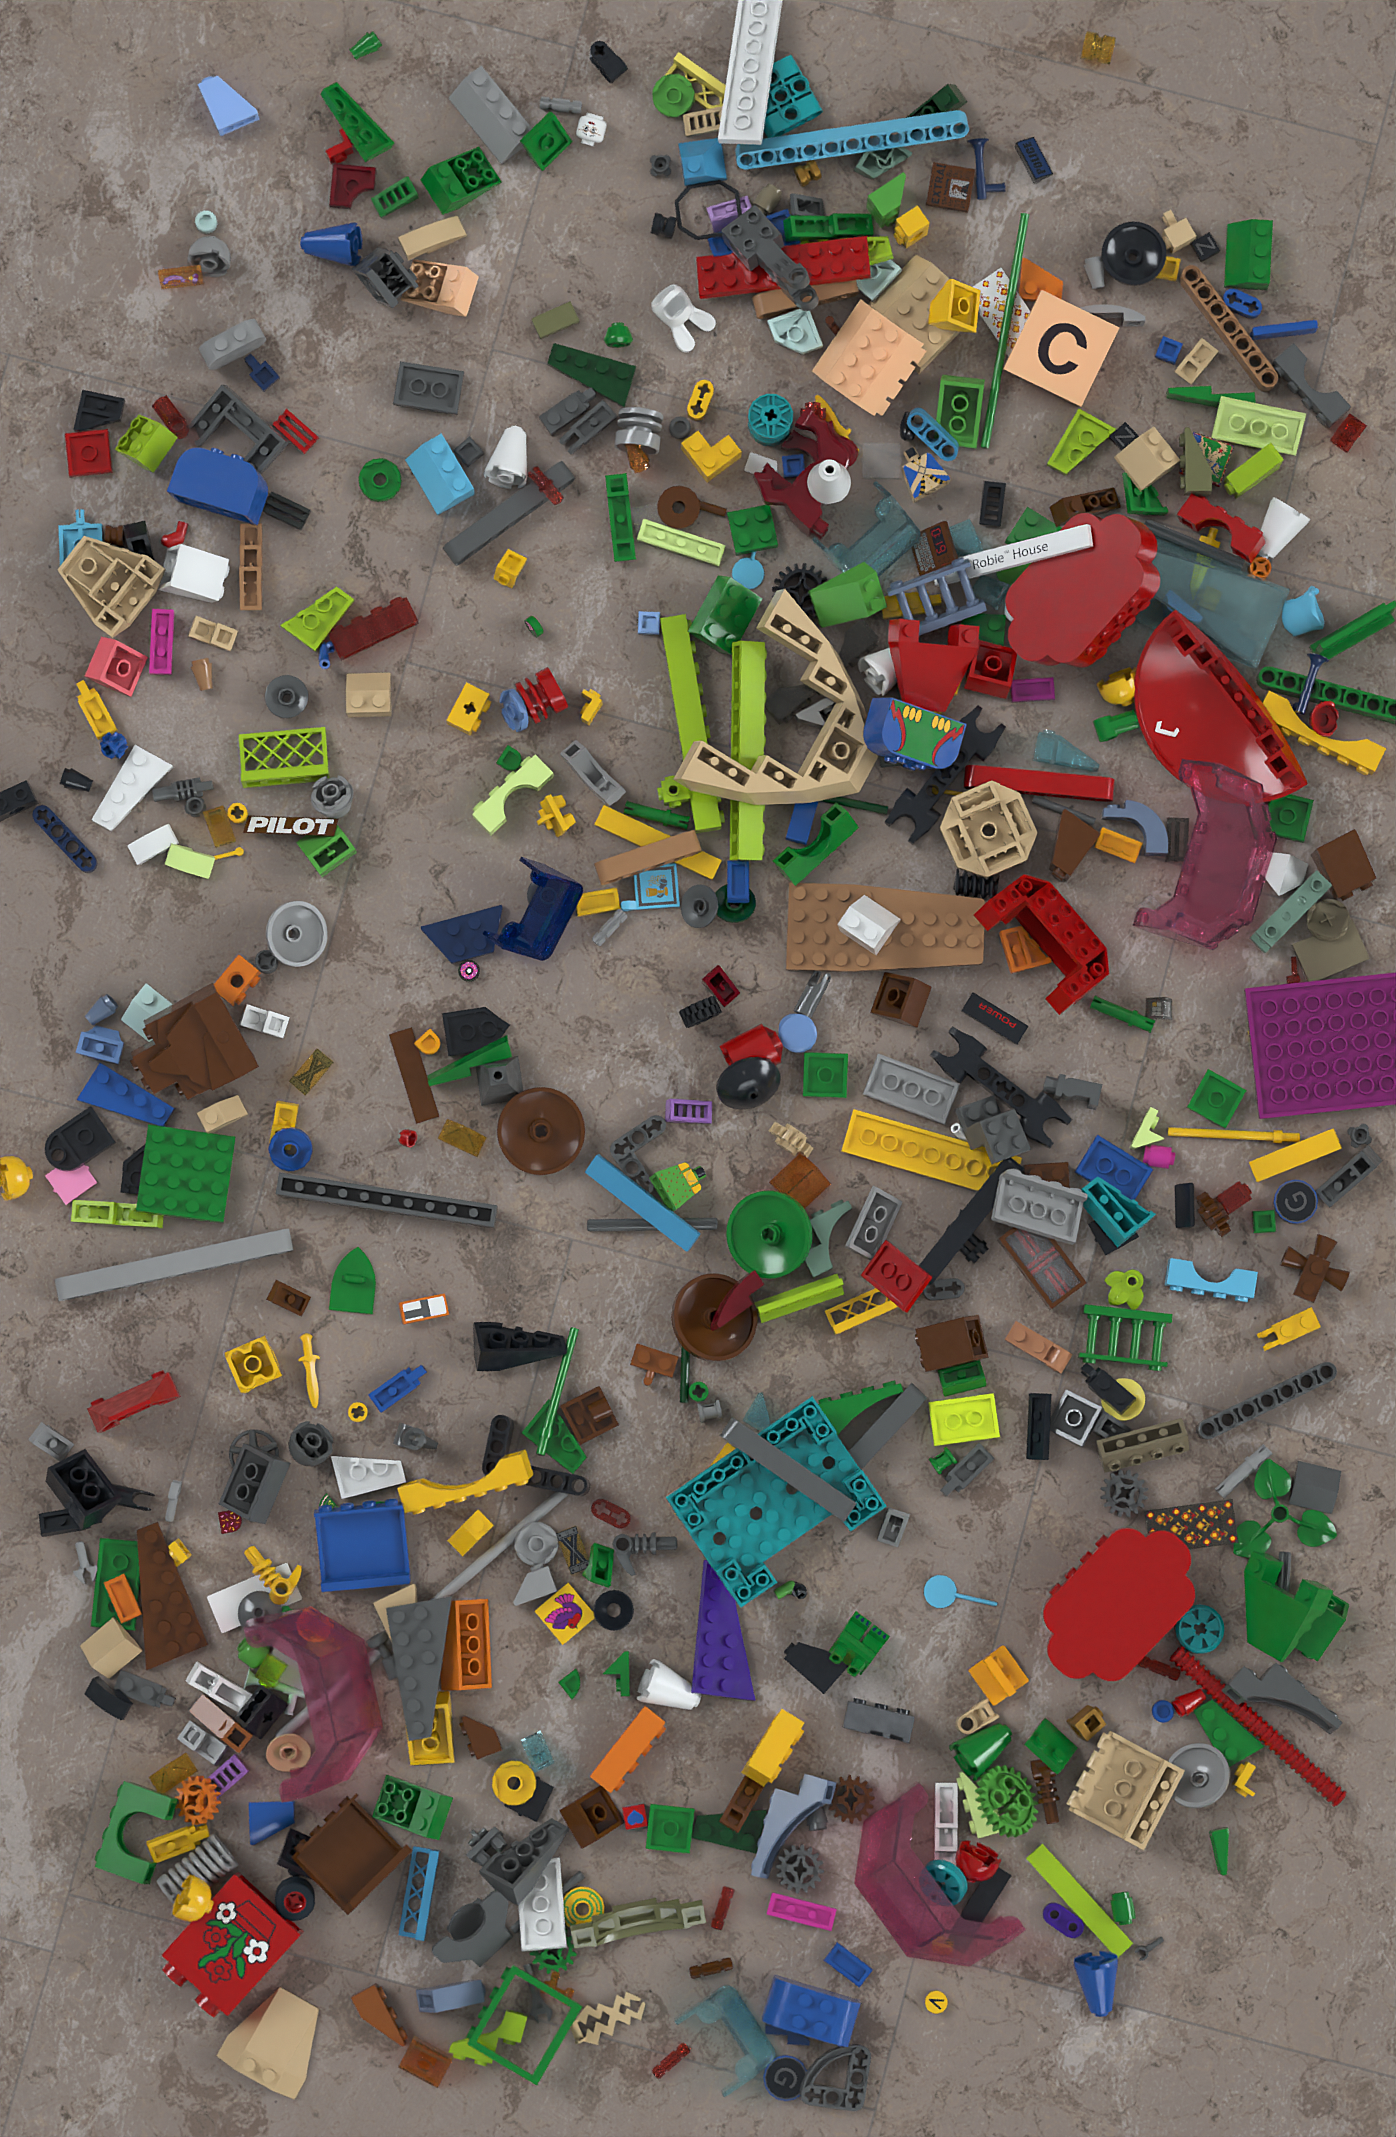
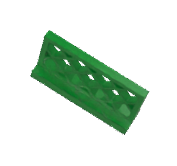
M1395 600L1387 605L1385 603L1380 604L1309 646L1312 653L1324 656L1330 660L1395 622L1392 616L1396 609Z

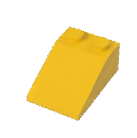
M450 1691L438 1692L431 1737L408 1741L410 1765L455 1762Z

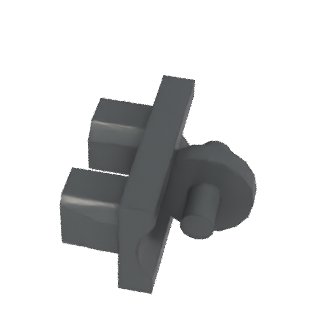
M495 1826L489 1832L484 1827L478 1833L472 1829L470 1833L473 1838L468 1842L472 1849L466 1856L473 1862L484 1866L491 1858L486 1853L491 1846L497 1852H501L508 1844L502 1837L503 1833Z

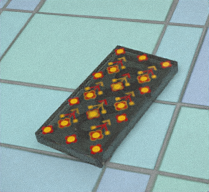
M1233 1499L1144 1511L1147 1533L1154 1530L1169 1531L1184 1542L1189 1550L1239 1543Z

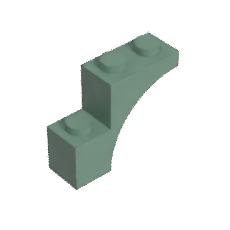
M841 1199L831 1204L832 1209L826 1212L821 1209L811 1215L813 1218L810 1220L811 1226L820 1243L818 1246L815 1243L811 1244L809 1254L804 1261L812 1278L833 1269L829 1257V1238L837 1221L844 1214L852 1210L849 1201L843 1202Z

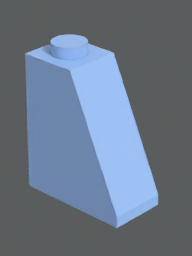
M209 76L198 84L220 136L260 120L257 110L220 77Z

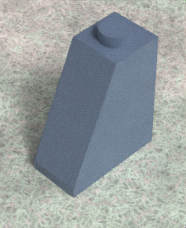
M473 1979L417 1989L416 1995L419 2012L437 2013L485 2002L484 1996L486 1995L485 1986L481 1980Z

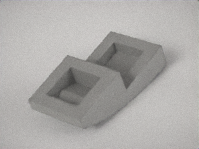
M191 1720L177 1738L214 1765L219 1763L229 1748Z

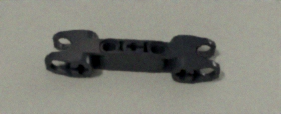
M979 705L959 721L966 724L959 753L964 756L965 760L962 763L954 761L950 765L952 770L949 773V778H941V772L945 773L949 766L936 769L917 794L906 788L896 800L891 813L885 821V824L890 827L900 817L912 819L915 824V830L908 840L912 845L929 832L942 814L935 810L933 806L975 755L984 762L995 749L1000 736L1006 729V726L1001 723L991 733L979 731L975 722L983 709ZM934 787L937 789L938 794L930 797L927 795L926 789Z
M952 1026L948 1033L959 1044L958 1053L947 1057L933 1050L930 1056L944 1073L959 1084L968 1075L1011 1110L1015 1109L1016 1113L1021 1117L1019 1121L1025 1136L1050 1149L1054 1143L1043 1131L1044 1122L1047 1119L1054 1118L1068 1125L1072 1119L1060 1107L1058 1102L1041 1091L1035 1100L981 1059L987 1051V1048L973 1036ZM978 1070H988L989 1078L986 1080L980 1079ZM996 1083L999 1085L1004 1083V1089L1007 1092H1010L1011 1089L1014 1090L1008 1100L1005 1098L1007 1096L1005 1091L1002 1090L1000 1093L997 1091L998 1086ZM1016 1095L1021 1096L1024 1099L1023 1106H1015L1012 1098Z

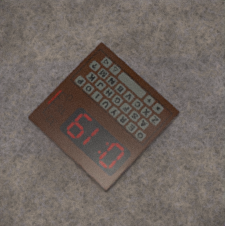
M947 521L937 523L908 537L920 576L949 566L953 560L958 559Z

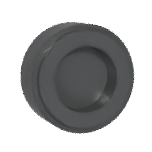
M675 417L672 419L669 425L670 434L676 439L686 438L691 431L688 419L685 417Z

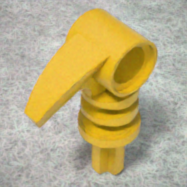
M255 1546L247 1548L244 1555L254 1567L252 1573L255 1576L260 1575L259 1580L261 1582L265 1581L263 1586L271 1589L269 1593L271 1601L277 1605L286 1603L298 1584L302 1566L297 1565L290 1577L285 1579L282 1578L280 1573H275L276 1568L270 1567L272 1561L270 1559L265 1560ZM281 1588L286 1593L278 1594L275 1589Z

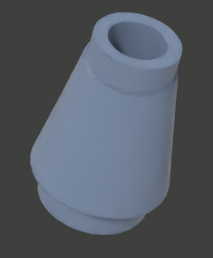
M106 994L97 1000L85 1017L92 1025H95L116 1013L115 1010L118 1008V1005L111 996Z

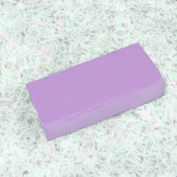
M748 196L740 198L743 214L752 206ZM736 199L707 207L714 232L721 231L738 218Z

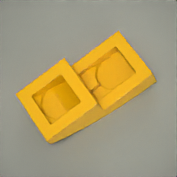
M283 1101L276 1102L270 1140L276 1132L283 1128H295L299 1104ZM292 1144L286 1145L285 1150H291Z

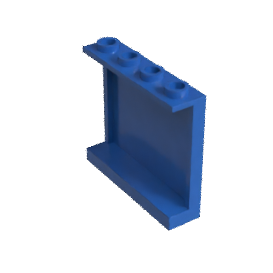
M387 1499L385 1503L376 1504V1501H365L363 1505L354 1506V1503H344L340 1505L341 1507L332 1508L331 1505H322L315 1509L314 1517L321 1572V1592L410 1584L411 1576L405 1515L401 1501L398 1502V1499Z

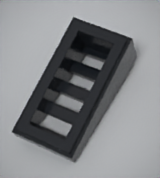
M983 481L979 524L1001 527L1006 483ZM988 488L1000 489L999 493L988 492ZM987 497L999 498V501H987ZM986 505L997 506L998 511L986 510ZM985 514L997 515V520L987 519Z

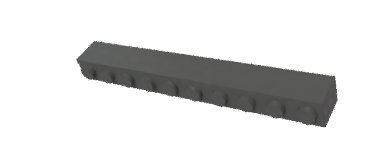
M280 1172L276 1188V1195L281 1197L495 1229L498 1206L493 1204Z

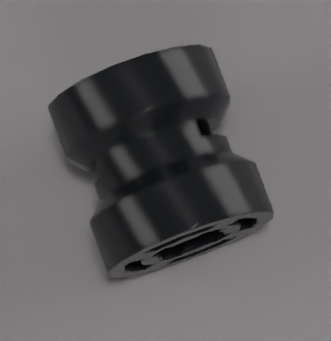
M655 213L651 234H663L666 238L672 239L677 218L672 216L667 218L660 213Z

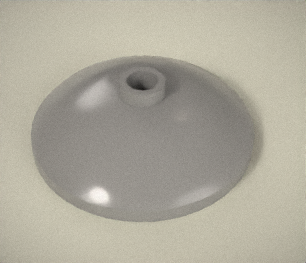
M291 901L284 903L272 913L266 927L268 948L272 955L285 965L294 967L308 965L321 955L326 946L328 932L325 919L316 907L307 902ZM289 930L293 932L292 937L288 935Z
M1195 1743L1184 1746L1177 1750L1168 1760V1762L1185 1770L1172 1795V1799L1182 1806L1188 1808L1209 1806L1216 1802L1228 1787L1230 1780L1228 1762L1223 1754L1211 1745ZM1200 1778H1203L1204 1781L1198 1784L1197 1781Z

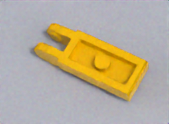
M1311 1307L1271 1325V1328L1258 1333L1257 1336L1258 1338H1264L1272 1332L1275 1333L1277 1340L1266 1343L1263 1346L1264 1351L1279 1344L1281 1346L1321 1326Z

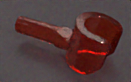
M1292 956V975L1286 976L1287 984L1300 982L1296 956Z

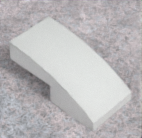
M167 824L127 846L137 865H140L157 854H162L169 850L171 843L179 844L170 825Z
M245 1004L239 1025L283 1038L290 1017Z

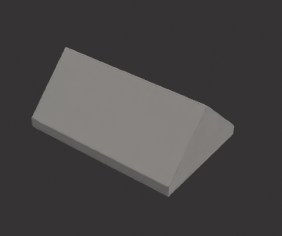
M872 1186L845 1248L872 1260L886 1240L902 1205V1201L876 1186Z

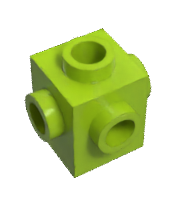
M675 775L665 777V781H661V787L657 788L659 801L663 800L664 806L669 805V808L681 807L682 803L690 802L689 789L673 780ZM671 790L677 791L674 794L670 793Z

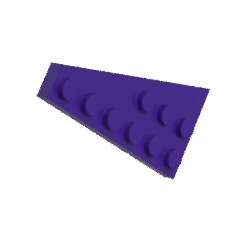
M704 1560L691 1693L756 1701L735 1600L708 1561Z

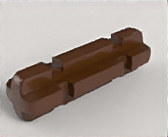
M725 1958L720 1962L717 1960L701 1964L699 1967L698 1965L691 1966L689 1968L690 1976L692 1979L700 1978L701 1975L708 1976L721 1973L722 1970L724 1972L733 1969L731 1958Z

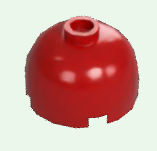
M962 1841L955 1856L956 1866L963 1872L968 1882L975 1883L976 1881L989 1880L996 1873L1001 1863V1859H997L998 1853L984 1844L977 1842L976 1847L970 1845L971 1841Z

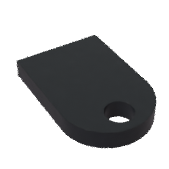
M90 1106L49 1135L45 1143V1155L49 1163L58 1170L74 1171L114 1145L116 1141ZM56 1150L64 1152V1157L60 1161L53 1160L52 1155Z

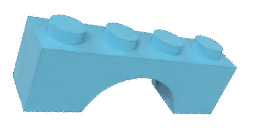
M1170 1258L1168 1259L1165 1286H1170L1169 1290L1182 1292L1184 1288L1190 1289L1191 1294L1204 1295L1205 1292L1213 1293L1215 1298L1226 1299V1295L1234 1296L1235 1301L1248 1302V1299L1254 1298L1258 1272L1234 1269L1226 1280L1213 1283L1202 1279L1196 1273L1192 1261Z

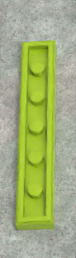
M1043 1843L1026 1857L1030 1864L1109 1951L1117 1955V1958L1133 1944Z

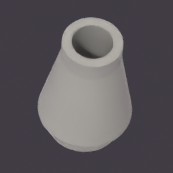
M1102 256L1085 259V265L1083 266L1092 289L1105 287Z

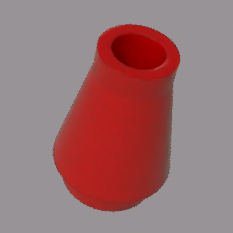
M1198 1688L1195 1691L1175 1697L1172 1705L1180 1717L1188 1716L1206 1700V1696Z

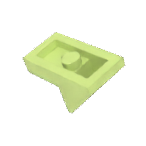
M1152 1107L1148 1109L1129 1148L1134 1150L1164 1140L1163 1137L1149 1131L1150 1128L1154 1129L1158 1123L1159 1117L1156 1116L1158 1110Z

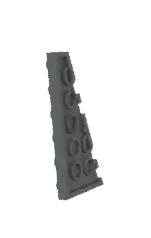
M452 1596L386 1608L408 1741L428 1738L432 1735Z

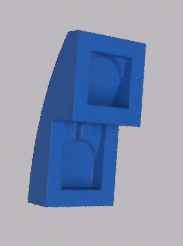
M818 801L795 803L785 840L807 845Z

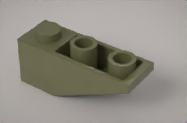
M1185 427L1183 434H1179V447H1183V455L1179 457V466L1183 468V476H1180V489H1184V496H1190L1191 493L1196 496H1210L1212 492V469L1190 428Z

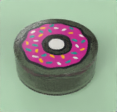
M473 960L463 961L458 968L460 978L465 982L477 980L480 975L479 965Z

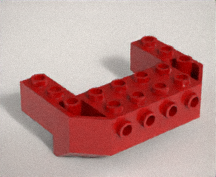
M1023 874L988 900L974 914L975 918L987 932L1001 921L1007 925L1016 918L1066 976L1057 984L1058 987L1045 998L1059 1015L1073 1004H1076L1109 975L1106 946L1049 881Z

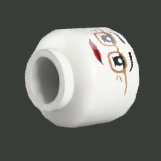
M587 113L586 116L580 117L576 135L582 138L581 143L594 146V142L600 143L603 141L607 124L603 121V117Z

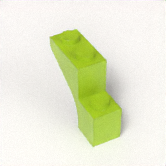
M506 2009L501 2024L495 2030L481 2034L477 2042L494 2052L496 2051L499 2038H503V2043L516 2045V2042L521 2043L528 2014ZM468 2038L454 2041L450 2046L449 2053H453V2058L465 2060L466 2057L475 2059L474 2063L482 2066H487L488 2063L492 2064L493 2059L467 2045Z

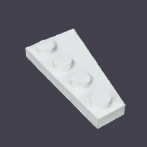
M134 745L93 816L92 821L112 832L173 766Z

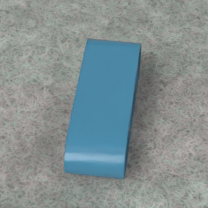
M914 408L911 410L907 419L908 427L944 461L955 459L959 450V444L956 439L924 409ZM919 415L922 417L923 422L916 424L912 421V417ZM935 430L939 437L931 439L927 432ZM951 445L954 448V452L948 454L943 450V447Z

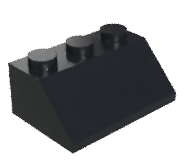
M86 1449L48 1467L45 1482L81 1530L100 1522L122 1500L121 1495Z

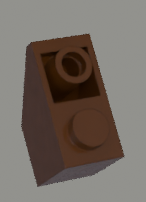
M462 1717L463 1722L459 1723L463 1735H468L471 1742L467 1744L471 1757L476 1756L478 1760L503 1750L495 1728L471 1717Z

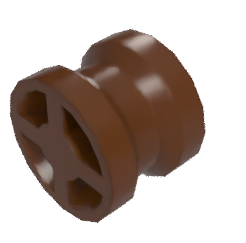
M106 525L105 543L124 547V525H119L118 527Z

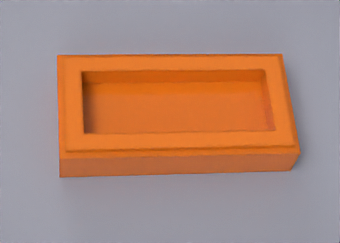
M125 1574L104 1582L121 1624L142 1615Z

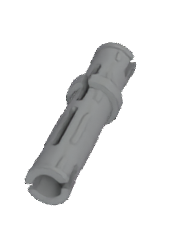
M1262 1444L1250 1457L1244 1458L1245 1461L1219 1484L1215 1490L1225 1499L1253 1471H1258V1467L1272 1455V1452Z

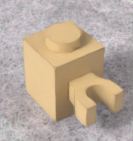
M1171 210L1163 213L1162 219L1168 228L1163 230L1161 236L1166 250L1169 249L1171 254L1190 245L1196 239V234L1187 218L1177 222Z

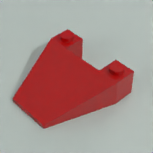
M889 620L888 644L901 700L928 711L946 712L978 649L980 626L950 625L948 645L919 643V620Z
M163 1370L151 1375L152 1379L105 1401L102 1397L91 1402L92 1406L87 1408L97 1433H102L120 1425L119 1421L154 1405L162 1406L181 1397L171 1373H164Z

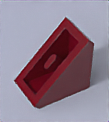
M719 965L702 979V984L716 997L723 1007H726L740 994L739 990Z

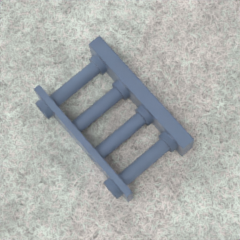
M963 557L955 559L949 566L902 582V580L893 582L887 588L889 596L896 594L904 619L914 620L904 591L914 587L917 588L926 613V620L920 621L919 636L987 611L984 600H979L975 597L965 568L971 566L969 559L964 560ZM954 572L958 573L967 598L966 605L961 607L955 605L945 579L946 575ZM937 579L947 607L946 612L939 615L934 612L924 583Z

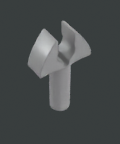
M173 1480L171 1483L165 1516L167 1522L174 1521L182 1481Z
M79 1541L75 1543L80 1567L78 1570L73 1571L74 1575L83 1584H86L83 1576L86 1568L91 1573V1579L94 1582L97 1565L92 1566L89 1564L84 1542Z

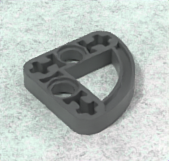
M849 2044L848 2047L838 2046L822 2054L812 2063L802 2080L799 2091L800 2099L805 2104L847 2111L860 2110L865 2102L871 2062L870 2050L863 2045ZM860 2050L866 2054L865 2058H861L860 2065L864 2066V2070L853 2067V2064L858 2066V2058L855 2057V2053H859ZM849 2055L844 2088L813 2084L818 2074L826 2065L840 2057ZM855 2072H861L863 2075V2079L859 2084H853L851 2081V2076ZM850 2086L861 2089V2092L856 2090L855 2097L859 2099V2102L854 2103V2106L848 2102V2099L853 2098L854 2094L853 2090H849ZM812 2088V2091L814 2093L821 2094L822 2102H819V2097H811V2099L808 2100V2097L805 2096V2092H809ZM831 2091H835L838 2095L837 2101L833 2104L826 2101V2095Z

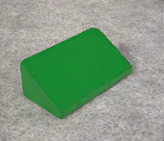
M980 1360L937 1371L944 1397L986 1386V1379Z

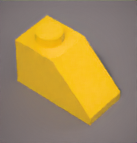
M478 1509L447 1541L464 1556L495 1525Z

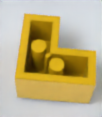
M697 431L681 443V450L707 483L739 460L742 455V451L729 435L711 447L702 434Z

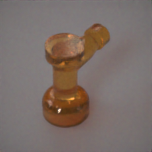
M556 1971L552 1972L550 1980H545L544 1983L572 1999L575 1989L567 1988L563 1990L558 1988L557 1984L560 1974Z

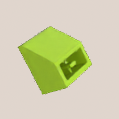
M138 414L131 422L130 428L125 435L120 438L115 450L143 469L154 473L178 437L161 423Z

